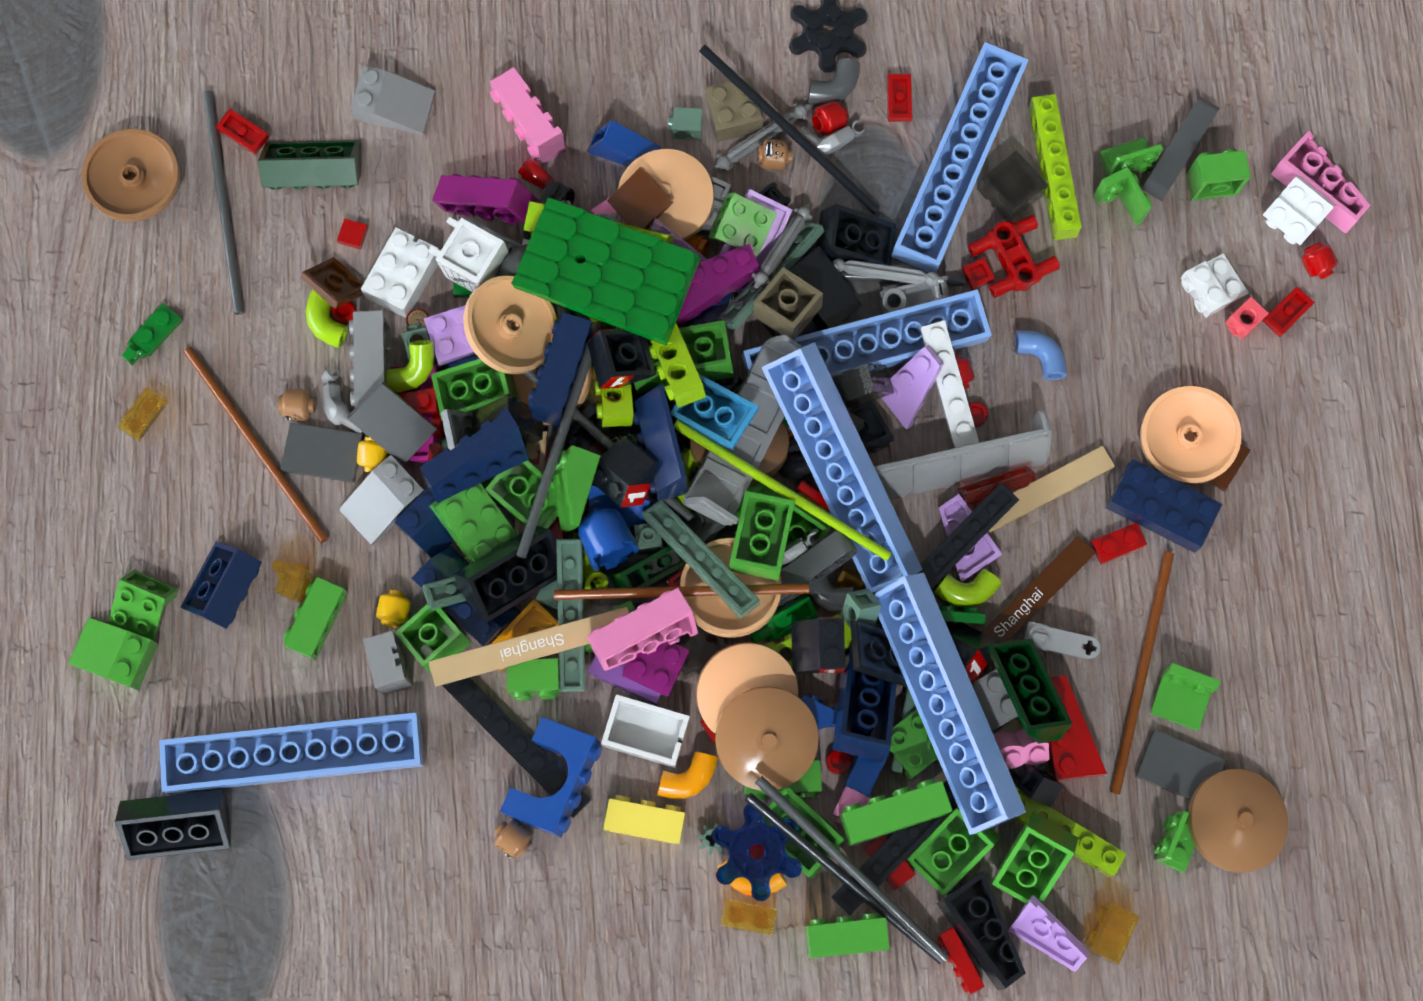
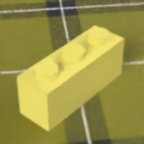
M616 795L615 799L609 798L604 831L680 845L685 813L680 812L681 807L666 805L665 809L655 807V802L641 800L640 804L630 802L631 798Z

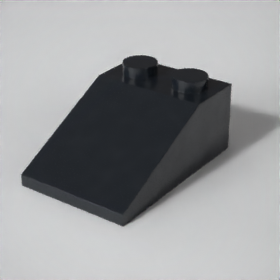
M834 204L821 211L819 224L822 225L825 231L817 239L816 247L820 246L830 261L841 258L845 262L855 260L891 266L896 224L839 204Z

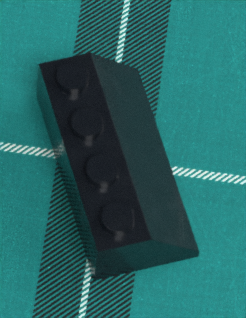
M536 526L526 558L516 556L523 533L453 574L463 597L485 623L557 580V545L550 529Z
M223 789L124 800L119 803L115 824L127 860L230 849L229 812Z

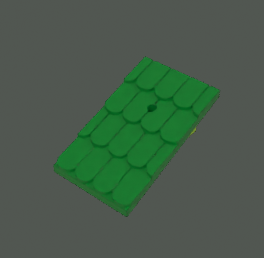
M548 197L511 284L518 290L667 346L701 258L691 250L661 241L660 238L619 225L615 221L588 213L584 209Z

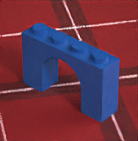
M810 694L809 697L804 695L801 700L812 712L818 731L826 727H835L837 707L832 706V708L823 705V700L815 695ZM890 749L882 762L856 756V761L843 787L847 786L868 797L891 752Z
M541 717L532 741L541 748L564 756L568 765L566 782L557 793L546 798L533 797L510 787L500 812L509 818L561 838L563 833H566L570 827L571 814L580 804L581 791L584 785H587L591 779V768L594 762L600 758L602 747L601 742L594 736Z

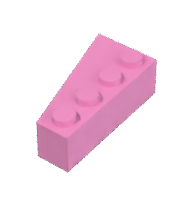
M514 67L490 81L492 90L489 93L496 104L500 103L502 105L504 117L509 123L511 121L514 123L516 135L520 141H526L528 144L527 150L533 160L538 159L540 164L543 165L566 151L562 130L559 126L555 127L552 122L553 119L548 112L544 113L537 97L529 96L531 94L530 88Z
M1308 130L1280 161L1271 175L1286 187L1297 175H1300L1336 204L1325 218L1346 234L1371 205L1352 182L1346 181L1341 174L1343 171L1338 165L1334 166L1326 156L1327 152L1322 146L1318 147L1313 140L1314 136Z
M676 588L672 591L664 592L659 598L650 603L640 605L637 610L627 615L617 617L611 624L596 628L587 638L604 671L634 660L637 653H652L656 651L658 645L667 641L670 645L677 643L680 640L679 637L687 633L690 637L697 635L698 630L691 608L680 590Z

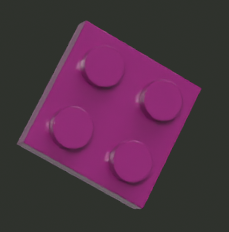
M667 641L658 645L656 651L652 653H637L636 658L627 663L622 676L669 698L690 651L675 643L670 645Z

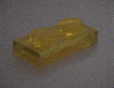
M146 387L117 427L140 442L168 404L167 400Z

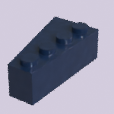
M507 408L500 411L499 414L501 416L490 422L487 420L481 424L480 427L482 429L471 437L466 435L461 438L455 448L452 450L447 448L420 467L426 484L437 503L529 460L519 427Z

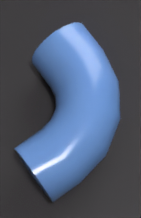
M1016 330L1014 339L1016 354L1036 356L1041 361L1042 375L1046 380H1060L1067 377L1063 350L1053 338L1043 332Z

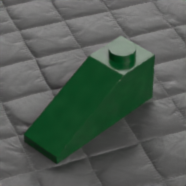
M667 545L612 574L610 578L615 588H644L685 566L686 562L670 545Z

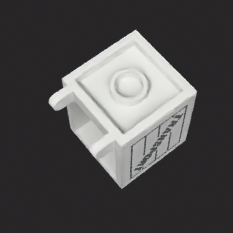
M449 217L446 222L455 228L441 251L432 246L428 251L437 257L435 260L446 278L473 292L487 280L496 277L503 260L509 255V252L503 240L463 218L458 222Z

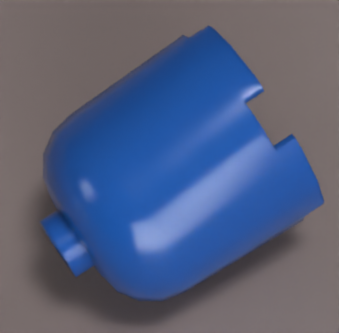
M592 508L579 524V537L591 567L595 571H598L601 566H605L607 570L617 567L629 560L627 555L632 551L635 554L638 552L639 547L623 516L613 508Z

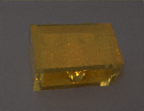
M726 899L721 926L772 936L777 909Z
M1111 902L1106 903L1105 906L1101 905L1095 916V919L1098 920L1094 930L1090 929L1086 936L1085 943L1088 944L1086 948L1090 953L1112 964H1119L1140 916Z

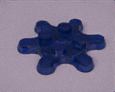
M747 804L743 810L745 822L741 829L730 830L726 826H718L712 833L714 842L725 847L729 853L727 863L718 868L716 878L720 884L729 885L735 879L744 877L751 883L752 897L757 901H765L771 894L769 885L771 877L777 873H782L789 878H796L802 872V864L799 860L788 856L785 851V844L790 838L775 826L765 824L762 815ZM784 819V821L798 831L797 823L794 820ZM756 844L764 847V855L758 860L754 859L751 855V848Z

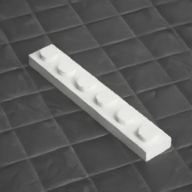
M945 320L922 326L920 330L925 346L929 345L944 363L935 383L953 447L959 448L979 443Z

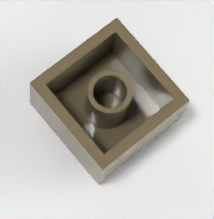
M751 77L744 78L743 80L754 89ZM732 82L705 88V102L717 142L753 134L763 128V117L760 108Z
M783 267L754 301L753 316L781 335H787L795 340L822 308L823 293Z

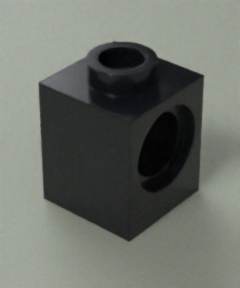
M1028 765L1016 784V787L1028 798L1051 807L1064 786L1050 773Z

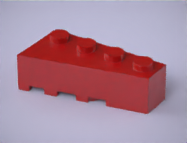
M1066 675L1050 677L1073 724L1060 741L1048 742L1049 773L1058 781L1098 777L1107 774Z

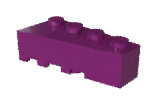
M452 174V176L441 175L432 199L445 212L473 217L475 214L489 221H493L494 217H497L510 225H516L517 221L525 224L530 201L542 203L516 178L506 180L494 176L481 178L476 175L463 177L458 174Z
M750 244L699 263L676 321L678 328H682L689 320L695 319L704 310L717 304L723 297L731 292L733 293L753 279L752 274L758 273L759 264Z

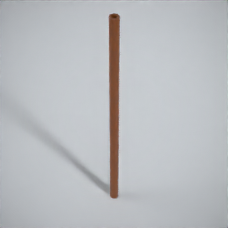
M188 347L183 352L318 541L321 544L326 542L329 537L193 348Z
M1169 551L1164 552L1110 790L1111 793L1120 795L1173 563L1174 553Z
M809 583L746 585L755 595L809 593ZM709 586L554 590V600L660 597L664 592L672 591L676 588L680 590L683 597L718 595Z

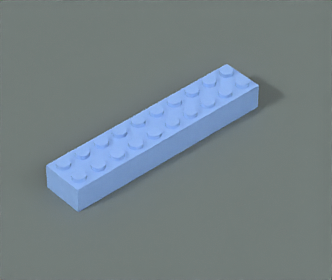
M984 42L895 244L892 258L926 272L937 273L1023 76L1028 59Z
M977 289L798 336L794 341L802 347L815 342L833 382H838L908 363L925 347L920 330L922 326L945 320L953 351L985 343L992 335ZM762 346L743 351L741 358L746 376H748V372Z
M815 342L762 367L831 515L892 552L888 561L851 539L858 550L852 559L866 588H869L874 593L904 576L914 575L923 570Z
M919 573L904 576L873 594L882 604L878 617L969 834L972 835L1026 813L925 574Z
M418 713L159 740L162 792L168 794L424 766L421 716Z

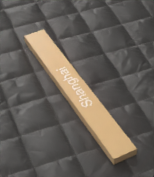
M628 608L616 609L428 661L434 686L437 687L590 644L587 638L588 635L596 628L611 624L617 617L629 614Z

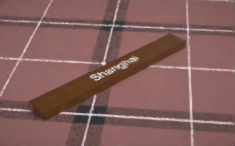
M1077 536L982 633L1000 642H1008L1088 562L1095 552Z

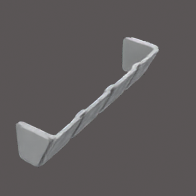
M787 335L769 338L762 345L745 382L737 394L759 406V410L733 450L722 446L757 469L784 418L782 409L762 367L803 348ZM708 450L701 467L698 469L683 498L684 505L722 525L737 524L739 518L734 516L753 478Z
M1041 410L1037 412L1032 420L1034 431L874 466L889 500L907 496L911 492L917 494L953 486L955 482L959 481L966 483L1001 475L1004 471L1015 472L1045 465L1047 458H1050L1052 432L1048 417Z

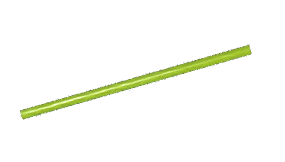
M677 420L673 425L675 430L784 498L795 501L797 506L888 561L892 552L682 421Z

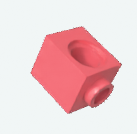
M1250 297L1230 316L1225 324L1233 335L1239 336L1243 340L1269 313ZM1240 316L1247 317L1250 324L1244 323Z

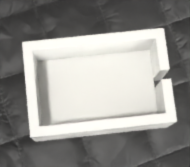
M395 227L361 288L364 297L406 318L407 314L414 309L438 266L435 260L437 257L428 250L431 246L438 250L439 248L421 239L416 241L415 236Z
M616 695L601 745L605 748L676 768L682 743H679L678 740H684L690 716Z

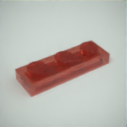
M1024 466L958 488V492L966 503L976 504L982 502L983 498L987 497L1001 482L1008 489H1022L1029 486L1030 482L1036 481V477L1032 469Z

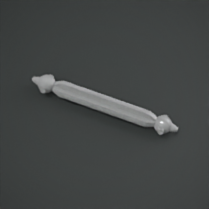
M795 103L792 112H786L782 115L791 125H794L797 119L803 118V120H806L808 118L806 115L811 105H798ZM774 121L730 149L726 156L718 154L716 156L718 159L713 169H726L729 171L731 163L738 162L758 149L759 144H763L764 140L773 139L782 133L783 130Z
M809 204L795 208L794 212H796L797 216H794L760 267V272L752 274L756 289L771 282L769 277L776 271L804 227L805 221L813 218Z
M841 258L831 261L838 272L844 270L851 275L912 284L926 282L929 286H936L939 283H944L945 280L935 272L926 274L922 270L855 260L845 262Z

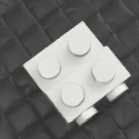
M1297 175L1263 216L1266 217L1265 222L1269 227L1273 229L1279 228L1285 233L1284 238L1289 243L1296 244L1297 242L1301 245L1336 204L1300 175Z
M1224 253L1187 270L1181 277L1184 290L1187 293L1190 292L1196 309L1203 313L1205 318L1249 294Z

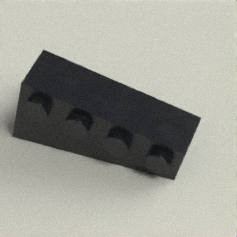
M983 870L936 904L996 989L1002 990L1006 989L1026 974L1013 940L1011 941L1006 923L1000 915L996 905L997 901L993 891L991 892L987 877Z

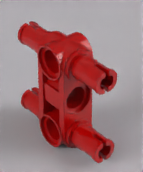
M1033 215L1015 223L1012 221L999 222L993 229L988 230L984 237L967 244L968 251L972 257L989 249L994 250L1007 275L1006 278L989 285V291L993 298H997L1012 290L1014 292L1027 291L1032 285L1040 282L1043 276L1060 268V264L1055 256L1037 264L1034 263L1022 242L1021 235L1038 227L1037 220ZM997 233H1005L1008 238L1001 239ZM1023 273L1028 275L1030 280H1022L1019 277V274Z

